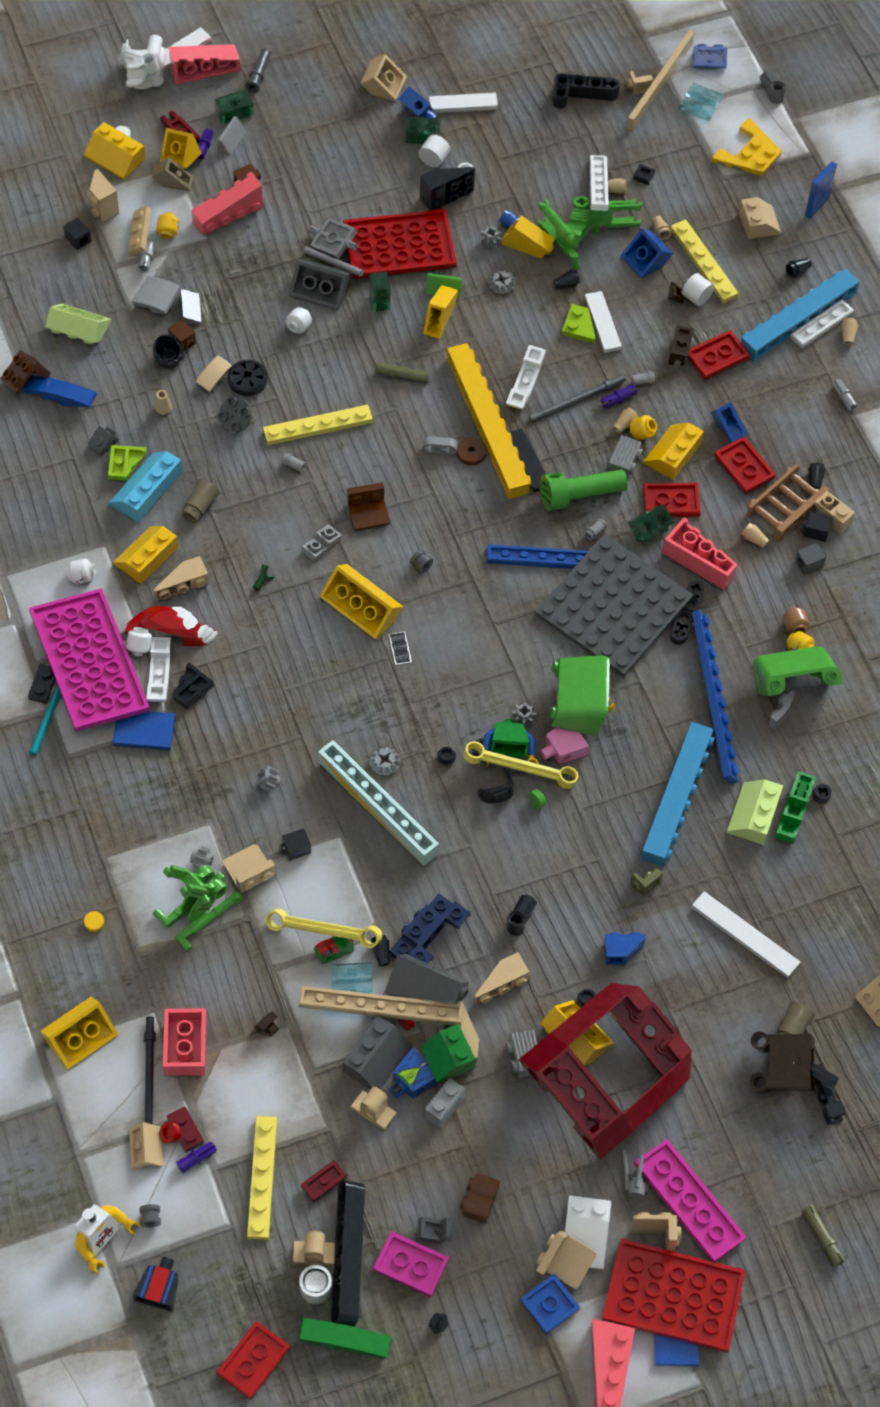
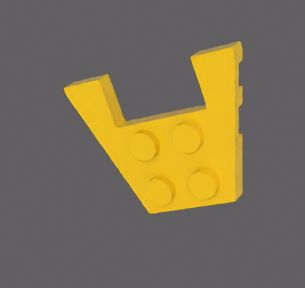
M748 117L740 126L739 131L752 139L736 156L720 148L712 157L711 162L715 164L718 162L724 163L726 167L730 168L733 166L742 168V171L763 176L781 156L782 151Z

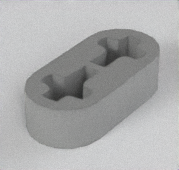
M430 436L424 438L422 448L427 453L452 455L457 452L458 443L452 438Z

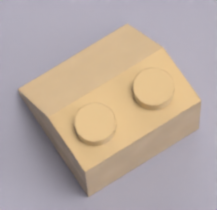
M383 54L371 60L360 84L373 96L395 101L407 76L386 54Z
M96 169L90 186L91 197L89 200L92 204L91 212L93 216L103 223L119 214L116 189Z
M759 197L741 199L739 215L747 239L781 235L772 205Z

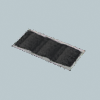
M406 633L388 634L395 665L412 662Z

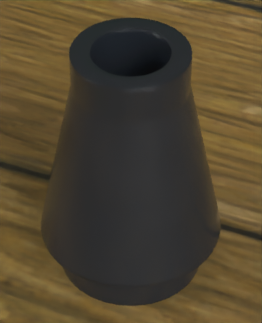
M809 258L789 261L785 267L786 273L790 277H798L812 266V262Z
M569 270L553 280L557 290L574 287L581 283L576 270Z
M818 462L811 463L808 468L810 485L814 489L821 488L826 472L824 464Z
M382 935L381 942L372 948L379 966L390 964L389 940L386 935ZM376 937L371 938V943H375Z

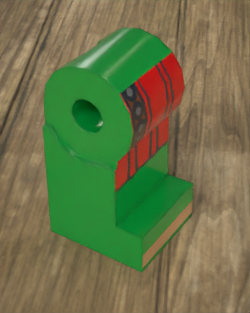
M333 936L319 942L313 950L320 962L326 964L354 951V942L352 939Z

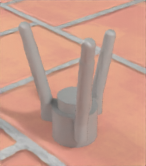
M622 1150L625 1190L628 1191L629 1196L642 1198L645 1194H648L649 1187L648 1181L646 1180L644 1183V1179L641 1178L644 1155H640L637 1177H632V1181H630L626 1150Z

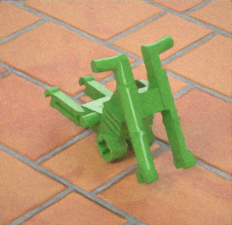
M578 196L574 199L572 214L567 224L549 206V200L545 199V204L539 202V209L546 217H544V222L540 219L538 220V227L544 229L555 238L554 242L571 259L574 270H579L580 266L578 261L579 255L573 248L579 247V242L587 236L589 228H592L593 233H598L599 226H606L607 228H638L641 225V219L635 221V217L612 218L613 211L641 210L642 202L636 204V199L608 201V211L591 210L590 200L585 196Z
M172 864L170 868L165 867L163 873L168 878L180 879L187 886H183L180 889L185 899L168 916L158 908L153 912V915L162 922L165 928H169L187 915V919L191 923L179 932L175 939L186 952H189L193 947L187 940L188 937L192 934L195 935L233 904H238L243 899L241 898L242 895L235 891L207 913L206 911L210 910L209 907L213 906L216 902L215 900L221 898L228 890V886L224 883L226 881L224 879L225 876L221 872L215 875V872L209 865L200 867L194 873L186 868Z

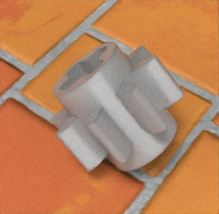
M487 227L485 231H481V244H485L486 248H496L497 244H501L502 232H498L496 227Z
M525 702L520 706L516 705V711L512 712V717L516 718L515 723H521L524 727L527 725L532 726L533 719H536V713L533 712L534 706H529Z
M268 765L266 769L261 768L256 774L257 786L266 791H269L270 788H276L280 782V776L277 775L279 771Z
M201 846V848L193 850L190 863H193V869L195 870L204 865L211 867L214 855L211 854L210 848Z

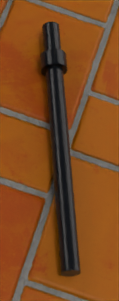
M148 1016L146 1017V1032H144V1042L146 1043L144 1123L153 1125V1073L156 1032H154V1017Z

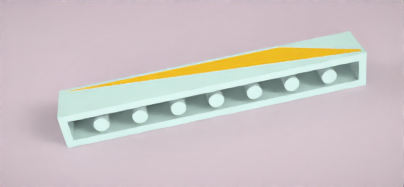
M334 740L318 751L319 763L423 866L438 855L439 843Z

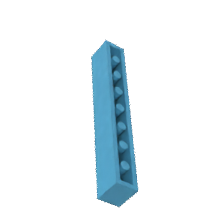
M846 268L841 272H836L832 278L827 281L824 280L817 288L809 290L805 296L797 298L793 304L785 306L781 312L770 316L767 321L758 324L755 329L743 334L741 344L749 352L750 358L753 361L757 360L790 338L793 332L840 300L845 301L857 293L860 281Z
M691 722L641 856L642 860L662 867L666 860L670 861L673 852L670 847L677 842L679 833H676L678 827L682 828L685 817L682 815L684 811L688 812L691 801L688 799L690 795L694 796L697 785L694 783L696 779L700 780L703 769L700 767L702 763L706 764L709 753L706 751L708 747L712 748L715 737L712 736V728Z

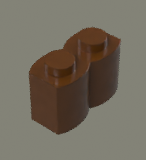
M476 1173L474 1178L470 1177L467 1185V1190H470L467 1197L463 1196L460 1208L463 1209L462 1216L486 1224L500 1186V1181Z

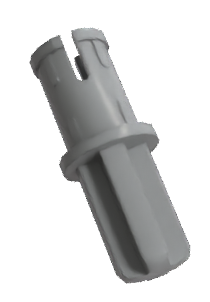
M151 241L147 242L146 250L140 253V262L137 269L141 272L144 267L143 273L148 272L150 262L154 259L155 245Z
M835 379L832 382V386L839 395L838 399L842 400L849 412L855 410L858 404L851 396V391L846 388L841 379Z

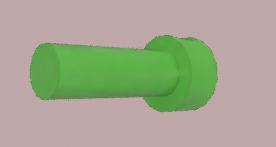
M622 469L567 479L563 473L558 472L542 475L540 479V494L547 511L566 509L569 506V500L627 490V477Z

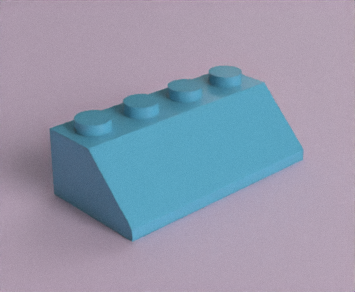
M167 451L152 453L113 497L109 505L139 522L183 472L181 459Z

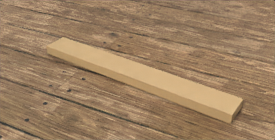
M689 30L628 117L627 129L633 131L693 45L695 32Z
M301 986L299 1007L369 1016L379 1015L386 1018L453 1026L456 1024L462 1026L464 1005L309 986Z

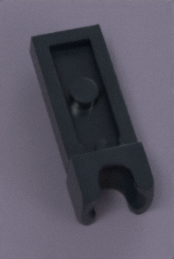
M823 1063L818 1064L820 1067L824 1068ZM814 1078V1085H817L819 1091V1102L824 1104L822 1113L827 1125L843 1121L842 1116L845 1115L841 1101H836L832 1087Z

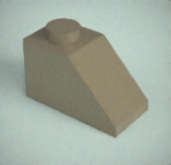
M170 157L155 164L152 178L163 187L185 191L190 190L194 176Z

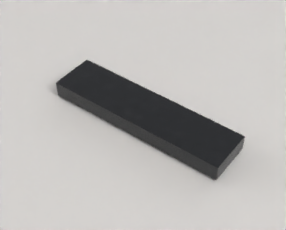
M523 429L511 431L512 444L514 447H517L519 460L523 461L525 473L531 478V488L534 493L540 491L541 476L546 473Z

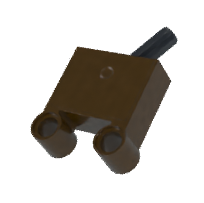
M759 1031L752 1035L750 1041L753 1048L760 1053L769 1052V1077L758 1072L750 1078V1086L758 1093L767 1094L770 1091H814V1078L830 1087H834L837 1084L838 1076L814 1063L815 1037L811 1034H765ZM761 1038H766L765 1045L758 1047V1041ZM760 1079H765V1085L762 1088H758L757 1082Z

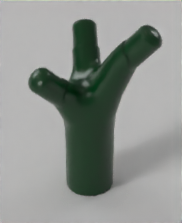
M262 565L260 576L253 585V588L257 591L260 590L266 580L274 578V575H267L268 565Z

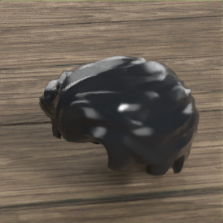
M160 335L153 344L155 361L166 369L177 367L184 357L182 345L174 336Z

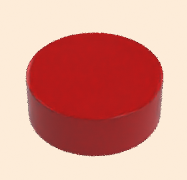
M397 1019L406 1031L415 1026L414 1021Z
M166 1122L161 1126L160 1138L163 1142L175 1143L180 1138L181 1132L177 1123Z

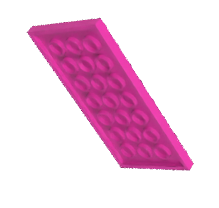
M102 588L29 608V613L75 732L150 711Z

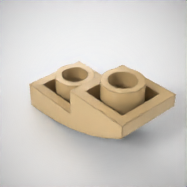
M217 355L195 382L211 393L218 382L224 379L233 365Z

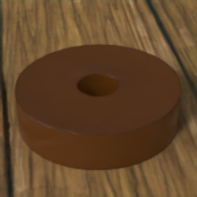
M466 438L458 444L457 457L465 465H478L486 457V446L477 438Z

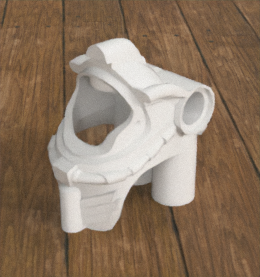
M151 35L146 50H132L128 40L122 45L118 62L127 70V88L135 87V89L142 90L152 86L158 87L163 84V67L167 51L164 47H161L162 38L160 36Z

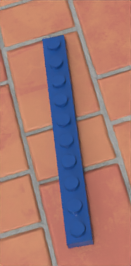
M700 610L692 612L723 777L729 783L735 784L739 782V769L734 760L736 753L731 744L733 738L728 729L729 718L724 708L726 707V702L721 693L723 686L718 677L720 671L715 662L716 652L712 647L713 636L709 631L710 620L707 615H704Z

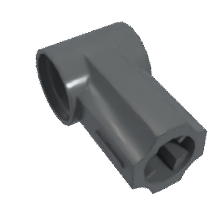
M764 71L760 75V81L770 94V101L773 103L783 102L786 88L785 83L779 81L773 71Z

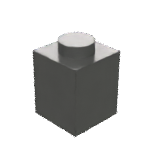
M816 543L797 551L795 562L803 574L806 575L824 567L826 553Z

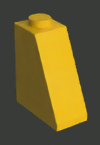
M521 215L507 229L501 244L541 259L545 254L549 255L554 248L552 244L555 238Z
M441 285L428 304L423 334L438 339L441 338L455 307L458 290Z

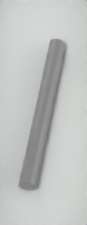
M307 246L304 248L305 254L360 277L364 273L362 269Z

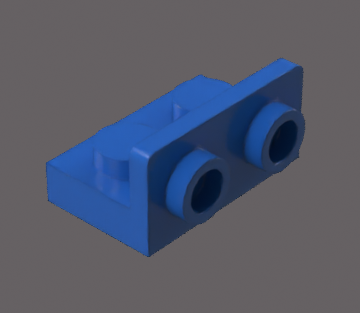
M698 44L694 46L693 68H727V47H723L721 44L713 46Z

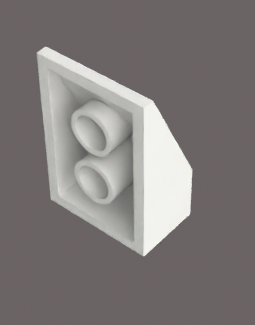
M569 1195L565 1233L595 1250L597 1255L590 1268L603 1270L611 1201Z

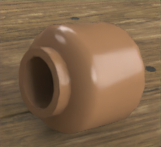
M792 607L783 615L785 628L790 634L798 631L805 633L810 626L807 613L802 608Z

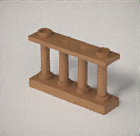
M797 463L792 468H787L781 478L756 500H751L747 506L746 516L748 518L756 512L775 527L774 539L778 542L782 541L810 515V512L813 513L817 509L815 501L826 491H830L825 485L820 489H814L797 475L799 470ZM792 480L808 492L811 497L808 500H803L786 485ZM781 491L799 505V508L796 511H791L774 496ZM767 502L771 503L786 515L787 519L779 522L764 510L762 506Z

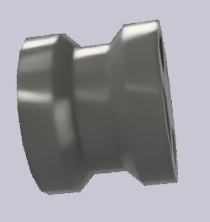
M419 550L411 557L410 564L416 566L420 573H424L432 566L433 559L427 557L423 550Z
M147 1204L139 1208V1212L142 1215L140 1226L150 1228L161 1225L159 1205Z

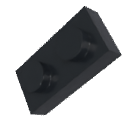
M39 664L28 694L29 700L48 703L56 681L50 666Z

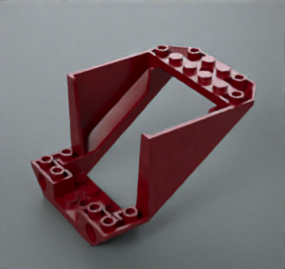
M610 983L519 1058L518 1061L544 1093L549 1091L574 1121L575 1125L572 1126L596 1157L601 1160L633 1133L690 1079L692 1050L657 1005L648 998L639 986ZM607 1013L613 1017L661 1076L624 1112L619 1109L569 1047L571 1043ZM647 1025L654 1027V1036H649L646 1033L645 1028ZM575 1088H581L584 1091L583 1099H577L574 1096Z

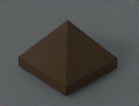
M673 281L670 282L668 298L683 304V289Z

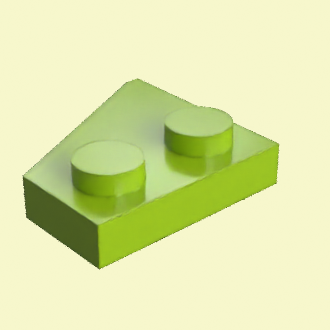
M571 304L562 329V335L595 343V333L589 308Z
M111 445L108 480L127 481L147 454V447Z

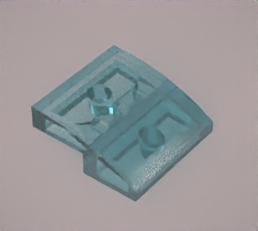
M693 83L688 89L686 97L680 103L679 109L710 121L718 109L724 94Z
M371 962L331 964L332 989L373 994Z

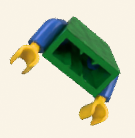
M506 719L503 722H497L495 728L490 729L484 735L482 745L485 750L510 757L527 758L529 756V762L538 764V760L534 758L536 755L535 738L525 730L523 724L514 723L513 720Z

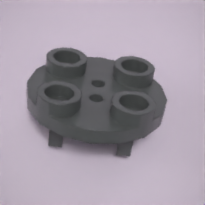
M238 396L228 397L222 403L220 412L217 415L223 427L230 432L245 430L253 418L250 404L246 399Z

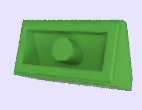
M432 273L427 274L426 294L435 295L441 285L458 290L457 299L460 298L462 278Z

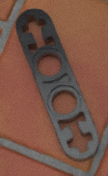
M692 581L687 587L690 593H693L695 588L698 589L695 597L693 596V599L690 601L694 603L695 607L692 609L685 607L676 617L671 630L670 639L676 645H682L687 641L693 624L692 612L698 610L703 597L704 585L699 581ZM686 617L690 622L684 624L679 619ZM679 629H682L683 631L680 638L676 637L679 633Z

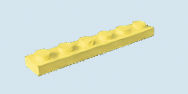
M687 220L671 225V232L703 277L714 285V292L721 302L726 303L738 298L739 293Z
M363 405L263 427V432L267 445H273L373 423V418L369 406Z
M256 1116L248 1239L269 1240L277 1117Z

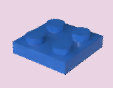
M555 1274L520 1298L522 1305L546 1335L577 1313L581 1308Z

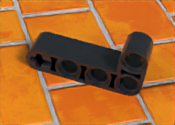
M560 73L555 76L552 104L555 108L563 109L567 106L568 97L614 101L619 96L620 82L615 78Z

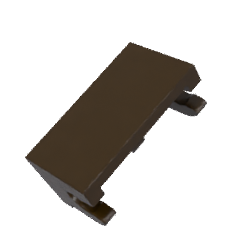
M676 326L669 365H674L675 360H680L681 366L685 364L694 328Z

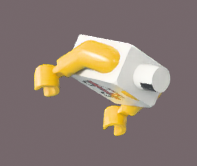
M95 1204L91 1208L85 1209L82 1213V1218L75 1224V1248L83 1259L89 1262L88 1269L95 1273H99L96 1270V1265L105 1268V1264L101 1260L94 1259V1257L122 1227L121 1224L123 1223L124 1229L131 1234H135L131 1231L133 1224L140 1227L138 1222L133 1219H127V1215L113 1205H103L100 1208Z

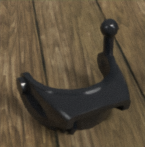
M504 768L508 778L507 783L494 788H480L477 790L478 796L483 802L496 804L504 802L513 796L514 783L511 778L510 768Z

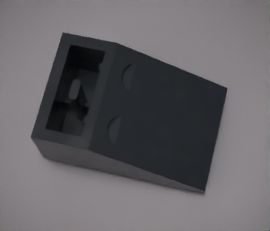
M475 168L433 169L421 175V201L431 211L440 209L446 204L471 194L474 191Z

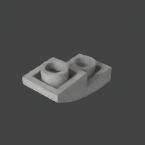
M328 524L316 532L315 538L304 544L301 551L315 562L328 552L340 540L342 535Z
M793 690L788 694L784 693L780 696L777 709L770 715L768 726L773 731L785 720L791 709L795 695Z

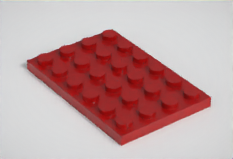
M446 209L343 220V224L354 227L357 230L351 242L357 243L358 249L354 251L348 248L350 265L364 271L361 277L352 273L353 279L457 268Z
M621 1238L602 1321L632 1327L648 1333L728 1353L745 1270Z

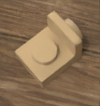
M631 71L629 72V78H627V87L631 89L633 95L646 93L653 82V77L648 75L636 78L634 72Z

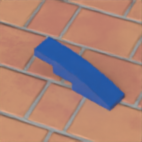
M31 375L22 388L25 393L40 394L42 399L57 400L60 405L90 408L97 396L96 391L58 379L37 377L35 375Z

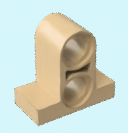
M372 1087L368 1093L362 1090L351 1105L353 1111L383 1131L388 1128L397 1115L396 1111L387 1106V1095L377 1087Z
M307 1232L305 1241H294L293 1264L334 1266L335 1243H326L325 1234L322 1232Z

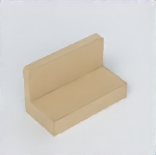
M142 1122L129 1128L132 1169L138 1170L147 1165L164 1166L160 1126Z

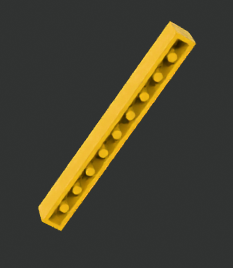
M468 343L447 348L449 366L508 499L529 494V489L532 485L531 478L525 473L523 461L519 460L518 449L512 444L510 432L507 433L504 418L501 419L499 407L497 404H494L493 393L487 388V380L485 376L482 377L481 367L475 361L473 349L469 348Z

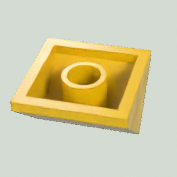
M166 128L160 161L170 157L181 167L188 168L201 154L194 135Z

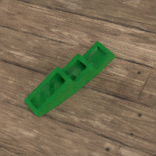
M800 771L797 772L775 838L794 844L816 780L815 776Z
M302 1318L298 1340L336 1351L345 1350L359 1355L368 1354L385 1359L388 1355L391 1336L348 1325Z

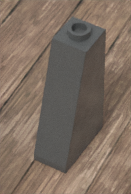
M401 954L396 958L384 993L456 1003L466 998L469 992V988H467L469 981L410 955Z

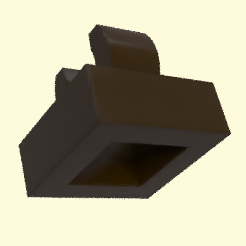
M271 1011L254 1026V1029L258 1033L265 1029L270 1036L274 1035L279 1030V1027L273 1022L278 1016Z

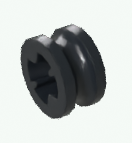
M826 784L817 785L813 793L814 800L821 804L827 803L830 800L832 790ZM819 792H826V795L820 796Z

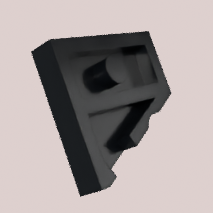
M188 662L186 664V671L180 677L179 685L175 688L172 695L175 701L187 709L213 688L214 682Z

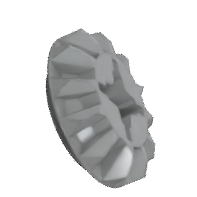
M497 270L496 273L492 272L491 276L488 277V286L495 293L506 294L515 288L516 280L512 276V272L507 273L506 270L503 272ZM500 278L505 281L504 285L499 281Z
M387 746L385 748L378 747L375 752L372 751L369 764L375 773L387 776L398 770L400 757L394 749H389ZM389 756V758H388V762H389V763L384 762V763L381 764V760H382L381 758L385 759L386 757Z

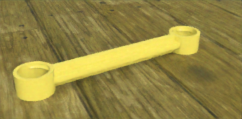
M476 741L469 742L463 753V757L468 763L477 764L480 761H485L553 779L564 789L574 787L578 779V772L570 766H565L561 770L485 750L483 745ZM475 749L480 753V756H472L468 750ZM562 774L570 775L573 781L564 780Z
M279 908L268 913L265 918L267 927L273 931L286 927L358 940L366 948H373L382 940L381 930L374 925L368 926L365 929L288 916L284 910ZM273 913L278 914L281 917V926H277L273 923ZM367 930L372 931L376 935L375 943H371L366 939L365 933Z

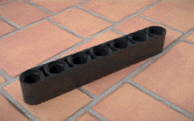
M342 1180L339 1184L337 1197L331 1321L354 1327L359 1317L365 1186L362 1183Z

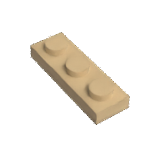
M148 206L133 212L128 253L132 256L146 250L151 209Z

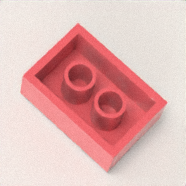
M206 1008L165 1009L164 1076L206 1075Z

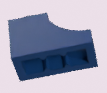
M732 402L710 412L717 427L724 432L730 443L747 435Z

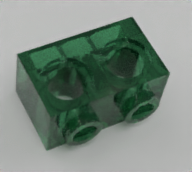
M660 504L628 521V524L637 542L642 540L648 542L655 538L654 534L658 532L662 534L670 529L669 526L674 524L665 504ZM657 516L661 518V524L657 522ZM643 524L646 526V532H645V533H644L643 530H642V525H643Z

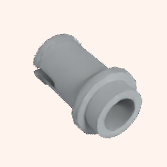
M649 370L647 373L632 375L633 385L647 383L652 385L655 382L654 372Z
M285 453L281 461L285 467L289 466L300 473L306 465V462L293 457L291 453Z
M598 519L591 527L585 529V537L590 541L596 540L597 535L607 528V523L603 519Z

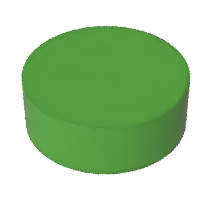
M535 789L529 793V800L536 809L539 810L546 806V798L540 790Z

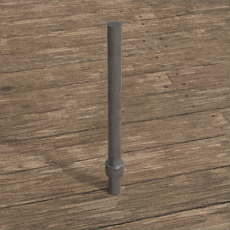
M624 375L614 379L609 378L598 386L529 415V419L531 422L536 421L604 390L609 391L614 386L625 382L626 378Z

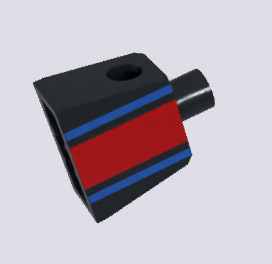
M162 1257L159 1267L151 1264L148 1265L133 1292L135 1302L170 1312L174 1311L179 1277L176 1271L171 1270L174 1263L173 1259Z

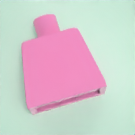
M556 727L546 735V747L540 750V755L544 760L553 756L558 764H563L588 755L589 745L581 733Z

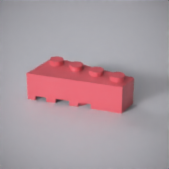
M235 45L169 47L170 70L175 84L240 71V59Z
M252 171L246 174L247 178L234 182V186L229 190L225 191L223 189L215 199L209 198L192 210L193 222L202 235L213 232L217 228L228 225L263 208L262 185Z
M684 517L666 537L662 554L724 590L734 579L737 564L721 549L717 550L713 546V542L710 539L706 540L700 534L701 531L688 524L689 521Z
M592 1319L591 1335L595 1407H621L635 1328Z

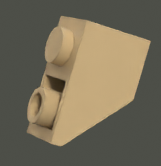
M828 491L815 501V505L821 515L832 517L830 528L837 534L841 535L852 525L855 512Z

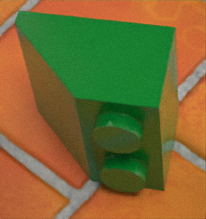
M459 1024L439 1031L420 1047L437 1084L448 1080V1078H453L475 1069L476 1059Z

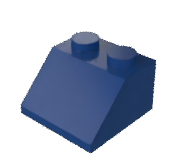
M643 228L621 254L626 262L642 278L662 268L673 255L671 250L652 231Z

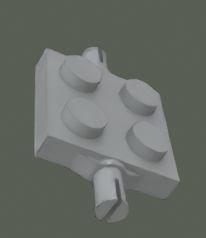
M328 218L320 228L314 226L309 228V233L315 234V238L310 246L316 251L339 260L347 248L354 251L358 249V244L351 242L357 233L354 227Z

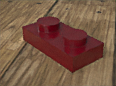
M186 1106L167 1115L169 1122H175L180 1127L181 1133L178 1140L185 1153L204 1144V1140Z
M333 1160L301 1184V1188L314 1203L339 1185L342 1180L347 1179V1175L337 1162Z

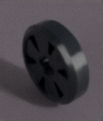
M255 360L238 361L228 372L229 386L240 395L251 396L258 394L267 385V370L261 363Z

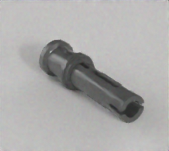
M267 48L261 50L254 70L249 73V80L245 83V88L249 92L256 93L260 89V82L264 79L263 72L271 56V51Z

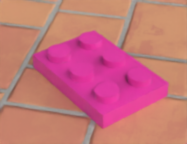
M391 1231L374 1265L373 1271L426 1296L432 1297L449 1261V1257Z

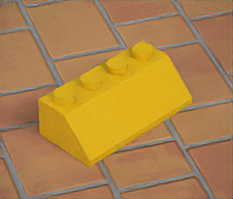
M348 564L336 566L319 596L374 639L379 638L395 622L404 607Z

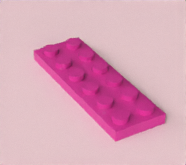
M668 1139L644 1154L642 1175L672 1213L677 1215V1219L711 1261L716 1262L746 1240L745 1234ZM637 1159V1160L634 1162V1165L636 1166L637 1169H638L639 1159Z

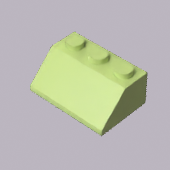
M59 304L49 308L45 328L51 329L52 333L67 334L68 338L83 339L84 343L93 345L101 341L111 319L66 304Z
M765 779L744 782L727 833L764 845L783 785Z

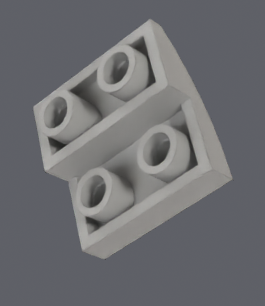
M147 276L132 303L135 307L149 308L151 313L166 314L180 292L181 287L165 279Z

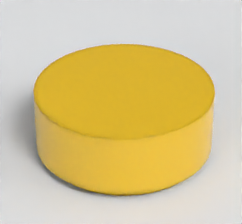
M93 911L85 916L84 925L89 932L95 933L103 929L105 921L101 913Z

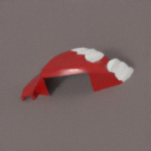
M162 605L153 606L137 614L127 623L125 634L133 630L134 627H140L181 636L183 638V646L207 645L218 634L217 631L208 625H200L191 612L186 609Z

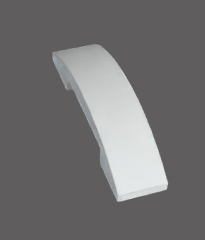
M532 345L528 346L523 359V365L515 385L510 391L506 405L521 410L524 409L539 375L546 353L545 349Z
M152 637L149 684L147 688L148 702H166L171 637Z

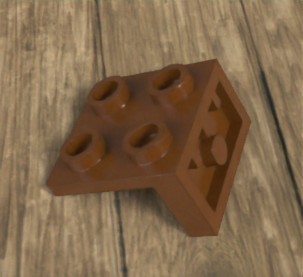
M19 350L0 379L12 391L18 394L32 373L37 377L42 375L48 378L51 372L35 358Z
M383 482L347 488V503L355 531L390 525L384 499Z

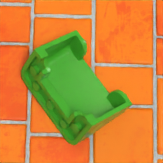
M810 647L760 655L753 662L758 695H778L785 689L786 677L805 674L818 677L821 680V684H843L840 670L823 647Z
M603 655L558 658L557 661L553 662L551 672H554V676L558 677L557 703L555 707H551L549 718H552L551 726L596 736L608 713L609 657Z

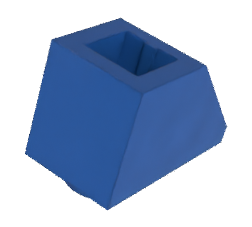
M614 932L605 935V965H626L644 947L646 934L638 932L620 934Z

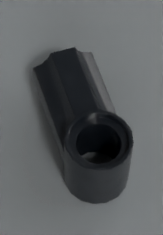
M527 894L521 895L515 908L508 915L507 931L511 935L517 936L524 932L525 925L537 905V901L532 896Z

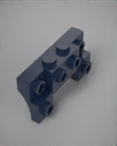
M438 894L429 905L426 904L423 909L417 910L411 923L405 924L401 930L402 937L389 950L390 956L396 960L398 955L407 954L429 963L434 959V955L425 949L445 927V922L459 930L466 918L470 917L471 912L456 901L452 903L441 894Z

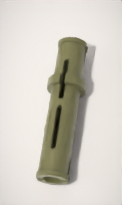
M380 362L376 364L377 367L383 369L375 368V373L428 384L429 379L422 376L429 377L430 372L399 367L397 364L389 365Z
M814 1205L806 1207L802 1213L822 1245L821 1249L826 1251L834 1267L843 1264L846 1259L837 1246L838 1242L830 1235Z

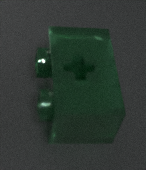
M244 89L215 98V110L222 124H226L234 116L239 120L254 115V103L247 90Z
M407 117L405 143L423 145L430 135L440 136L441 119Z
M387 271L369 274V297L373 312L390 310L391 287Z

